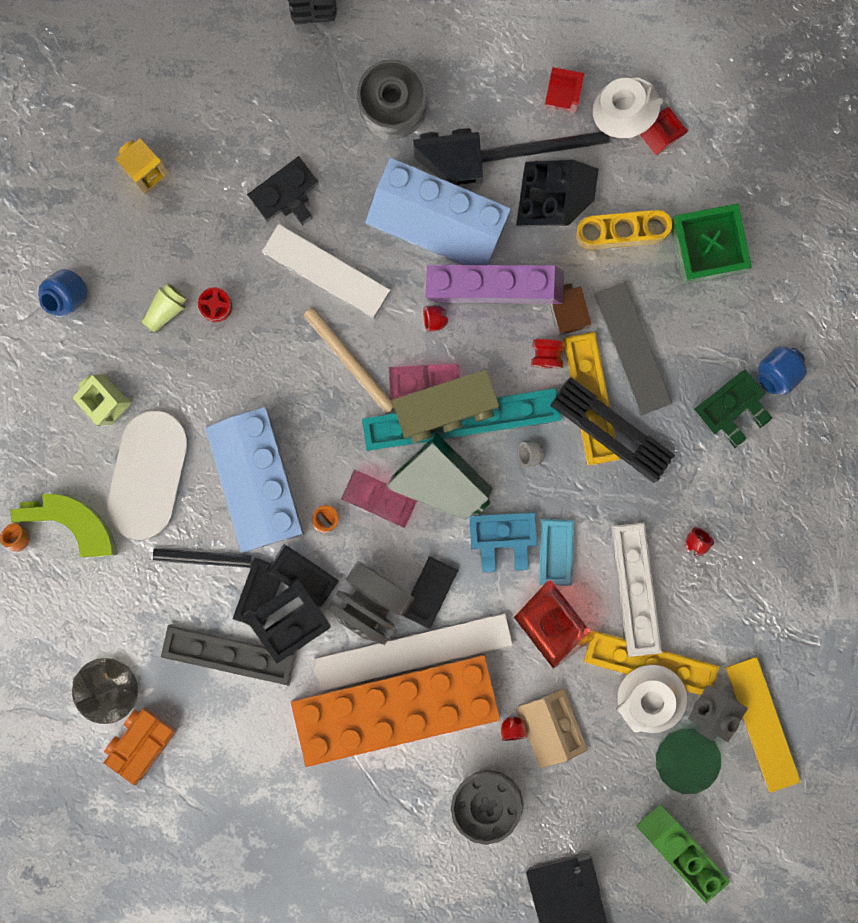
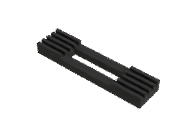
M572 377L565 382L550 404L552 408L653 483L659 481L660 476L664 473L663 471L667 469V465L670 464L671 459L675 456V454L651 436L647 437L599 401L596 395ZM589 408L638 444L639 448L633 453L586 418L585 414Z

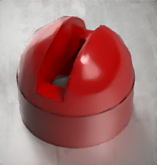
M424 306L423 321L426 332L439 331L447 325L448 318L445 317L447 312L441 306Z
M698 527L692 528L685 539L687 551L691 552L694 550V556L704 555L714 545L713 538L706 531Z
M507 717L500 727L501 741L526 739L527 730L525 723L518 717Z

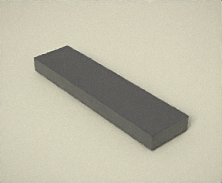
M624 282L595 293L594 297L640 416L671 405V399L626 283Z
M168 625L161 658L289 686L297 653L291 654L276 664L264 646Z

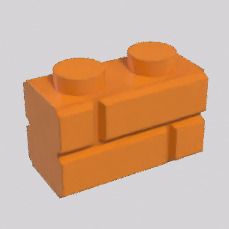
M147 707L143 708L140 712L135 709L123 724L128 729L121 739L115 736L104 750V753L108 756L103 763L134 786L140 783L178 731Z

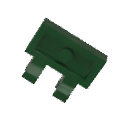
M746 369L693 409L694 413L713 436L721 430L734 449L747 439L733 422L739 415L747 410L759 428H762L772 419L768 411L759 402L766 394Z

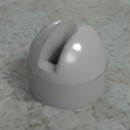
M534 440L520 442L517 449L520 464L523 467L539 465L546 456L545 452L541 450L543 445Z

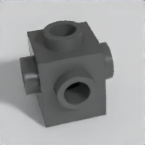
M707 685L699 700L694 704L688 720L699 725L696 732L709 740L714 741L717 736L729 742L732 735L737 731L740 721L748 708Z

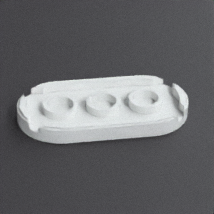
M162 411L141 413L128 423L122 435L107 501V514L112 526L120 534L130 539L147 540L158 535L169 525L173 516L188 450V438L183 426L175 417Z

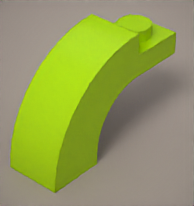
M42 494L43 507H39V501L19 502V509H10L12 523L56 521L65 525L77 540L79 557L117 555L114 538L106 522L95 510L79 500L58 494Z

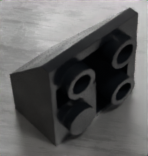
M462 128L453 130L452 135L439 136L438 132H427L420 134L419 139H413L414 159L440 179L457 186L483 183L479 132L472 133V129Z
M573 159L525 162L516 226H569L594 202L599 168Z

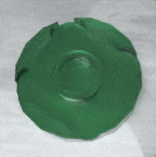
M684 728L668 733L659 743L655 753L656 769L660 779L671 790L682 794H697L708 789L717 779L721 769V753L716 742L697 733V729Z

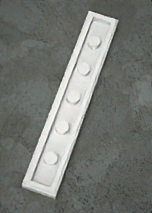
M504 613L387 641L385 646L378 643L314 658L313 660L320 690L323 691L513 646Z

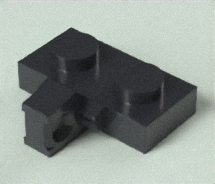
M298 156L249 192L247 196L267 222L280 212L285 217L292 212L303 226L312 219V215L304 205L309 200L306 193L317 186L319 182L300 156Z

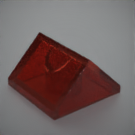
M552 580L547 581L514 616L515 620L553 669L594 639L592 632Z

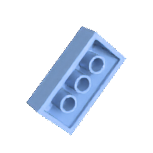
M389 158L377 186L365 224L462 265H489L510 216L511 208L393 158Z
M266 407L259 408L206 427L241 553L304 535L268 409Z

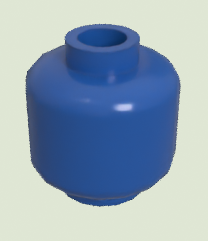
M61 269L42 281L38 289L39 302L47 313L56 317H66L80 308L86 301V285L77 273L68 269Z
M775 347L758 365V381L761 386L771 394L778 393L784 395L790 393L807 374L803 354L796 348Z

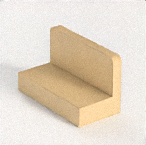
M564 689L517 707L520 718L525 723L527 736L541 768L568 761L588 751Z

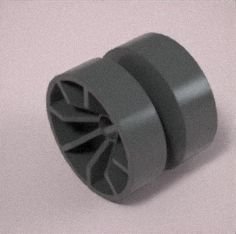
M383 60L369 67L359 81L357 88L359 112L362 121L372 133L386 139H400L412 134L419 128L426 114L427 95L424 80L413 66L400 60Z

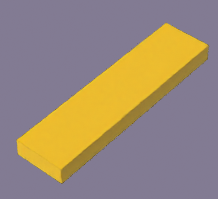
M596 332L563 337L570 377L596 395L599 401L610 408ZM589 408L585 417L616 439L614 426ZM580 428L587 466L620 460V457Z
M593 630L583 660L585 663L627 675L642 666H662L673 671L681 679L687 692L702 695L707 685L714 688L720 667L663 650L661 654L628 657L625 639Z
M757 657L724 667L736 701L748 708L742 719L768 792L771 793L800 783L799 775Z

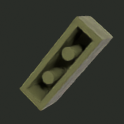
M487 369L392 400L404 439L412 438L413 443L431 438L430 432L443 428L444 433L462 428V421L473 417L476 422L494 417L493 411L499 409Z

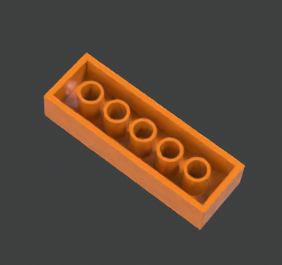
M484 654L316 694L290 702L305 767L500 721Z

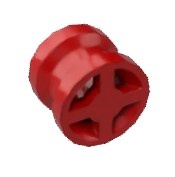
M217 287L208 288L199 296V311L208 321L214 323L222 322L231 315L233 309L232 301L224 290Z
M534 339L532 347L535 349V357L531 359V366L544 369H563L564 361L561 359V352L565 349V342L550 339Z

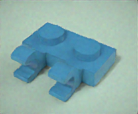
M535 513L469 516L471 550L481 549L482 573L496 571L494 549L514 548L515 571L528 570L527 547L537 546Z

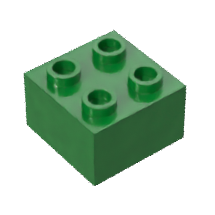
M739 203L675 215L671 219V231L682 285L744 274L752 268Z

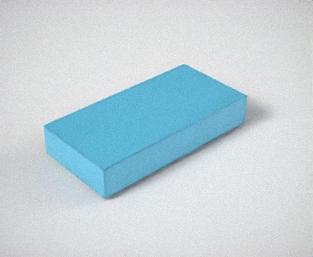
M541 519L539 585L572 586L574 520Z

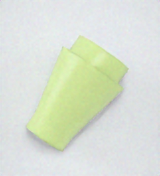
M166 283L163 288L159 287L146 315L141 320L142 323L157 333L163 325L185 308L183 304L187 301L186 296L169 283Z

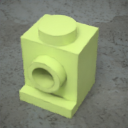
M92 374L84 378L78 386L79 391L72 397L97 426L113 425L133 403L130 398H126L105 374Z

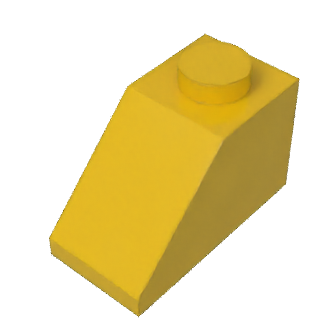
M141 138L136 142L131 140L123 145L118 151L119 156L115 159L144 194L169 174L161 160Z

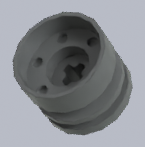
M357 561L346 578L348 583L356 589L355 593L351 595L338 590L336 595L348 604L345 608H342L336 603L331 602L327 609L334 614L339 623L366 640L379 642L385 646L389 638L378 631L379 626L383 625L394 632L396 626L386 615L390 611L404 616L415 597Z
M485 770L475 772L459 785L453 795L450 810L453 823L461 835L474 843L488 845L501 842L512 834L522 817L524 803L521 790L513 779L502 772ZM484 797H487L489 801H496L497 805L493 808L494 813L490 814L488 810H481L480 806L484 803Z

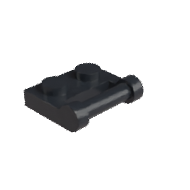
M299 577L290 582L291 586L256 610L250 609L243 614L276 664L331 628V624ZM297 597L303 602L301 606L265 629L261 621Z

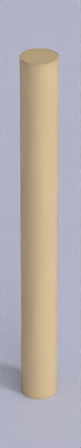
M313 307L306 311L303 315L382 410L386 414L394 410L392 400Z

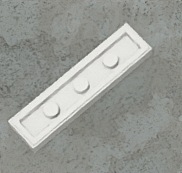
M280 224L277 225L262 250L263 254L373 319L390 293V289Z
M645 522L612 526L628 657L661 654Z

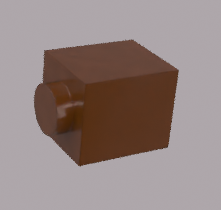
M572 283L565 284L563 304H549L558 336L590 328L592 324L581 286L573 288Z

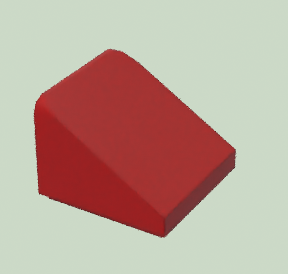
M668 106L659 112L653 125L641 133L640 136L653 153L658 155L683 137L688 131Z

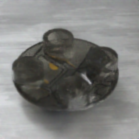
M100 658L87 663L79 670L73 679L72 697L77 710L86 719L99 724H110L123 719L131 712L137 701L138 684L133 672L124 663L111 658Z

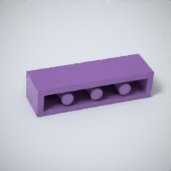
M427 265L425 298L435 303L563 304L564 271L555 265Z

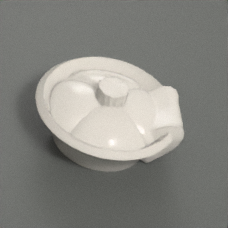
M637 76L635 78L616 79L606 85L597 95L593 104V118L598 128L609 136L615 138L634 137L645 132L653 125L659 115L663 99L647 77Z
M658 665L642 666L630 672L622 681L618 690V706L616 710L635 733L639 731L647 733L663 732L676 725L682 718L687 706V692L681 679L670 669Z

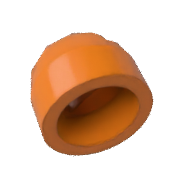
M327 505L318 507L312 515V525L321 533L331 532L339 521L337 511ZM321 514L331 526L327 528L317 516Z
M12 523L3 529L0 535V542L8 550L20 552L28 546L29 534L21 525Z

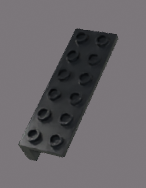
M589 853L531 868L526 871L539 923H607L597 876Z

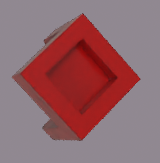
M552 67L544 107L576 113L584 73Z

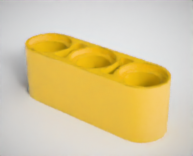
M661 210L594 215L585 217L580 221L575 237L580 247L587 250L652 245L661 243L667 238L672 229V221L670 216ZM651 220L660 221L664 226V232L659 235L651 233L648 230V222ZM618 223L628 224L631 227L632 235L626 238L618 236L615 232V225ZM585 226H594L599 230L600 236L597 240H588L583 236L582 229Z

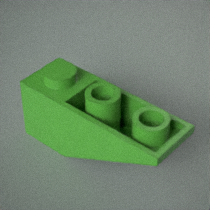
M661 804L636 825L706 904L730 883L728 878Z

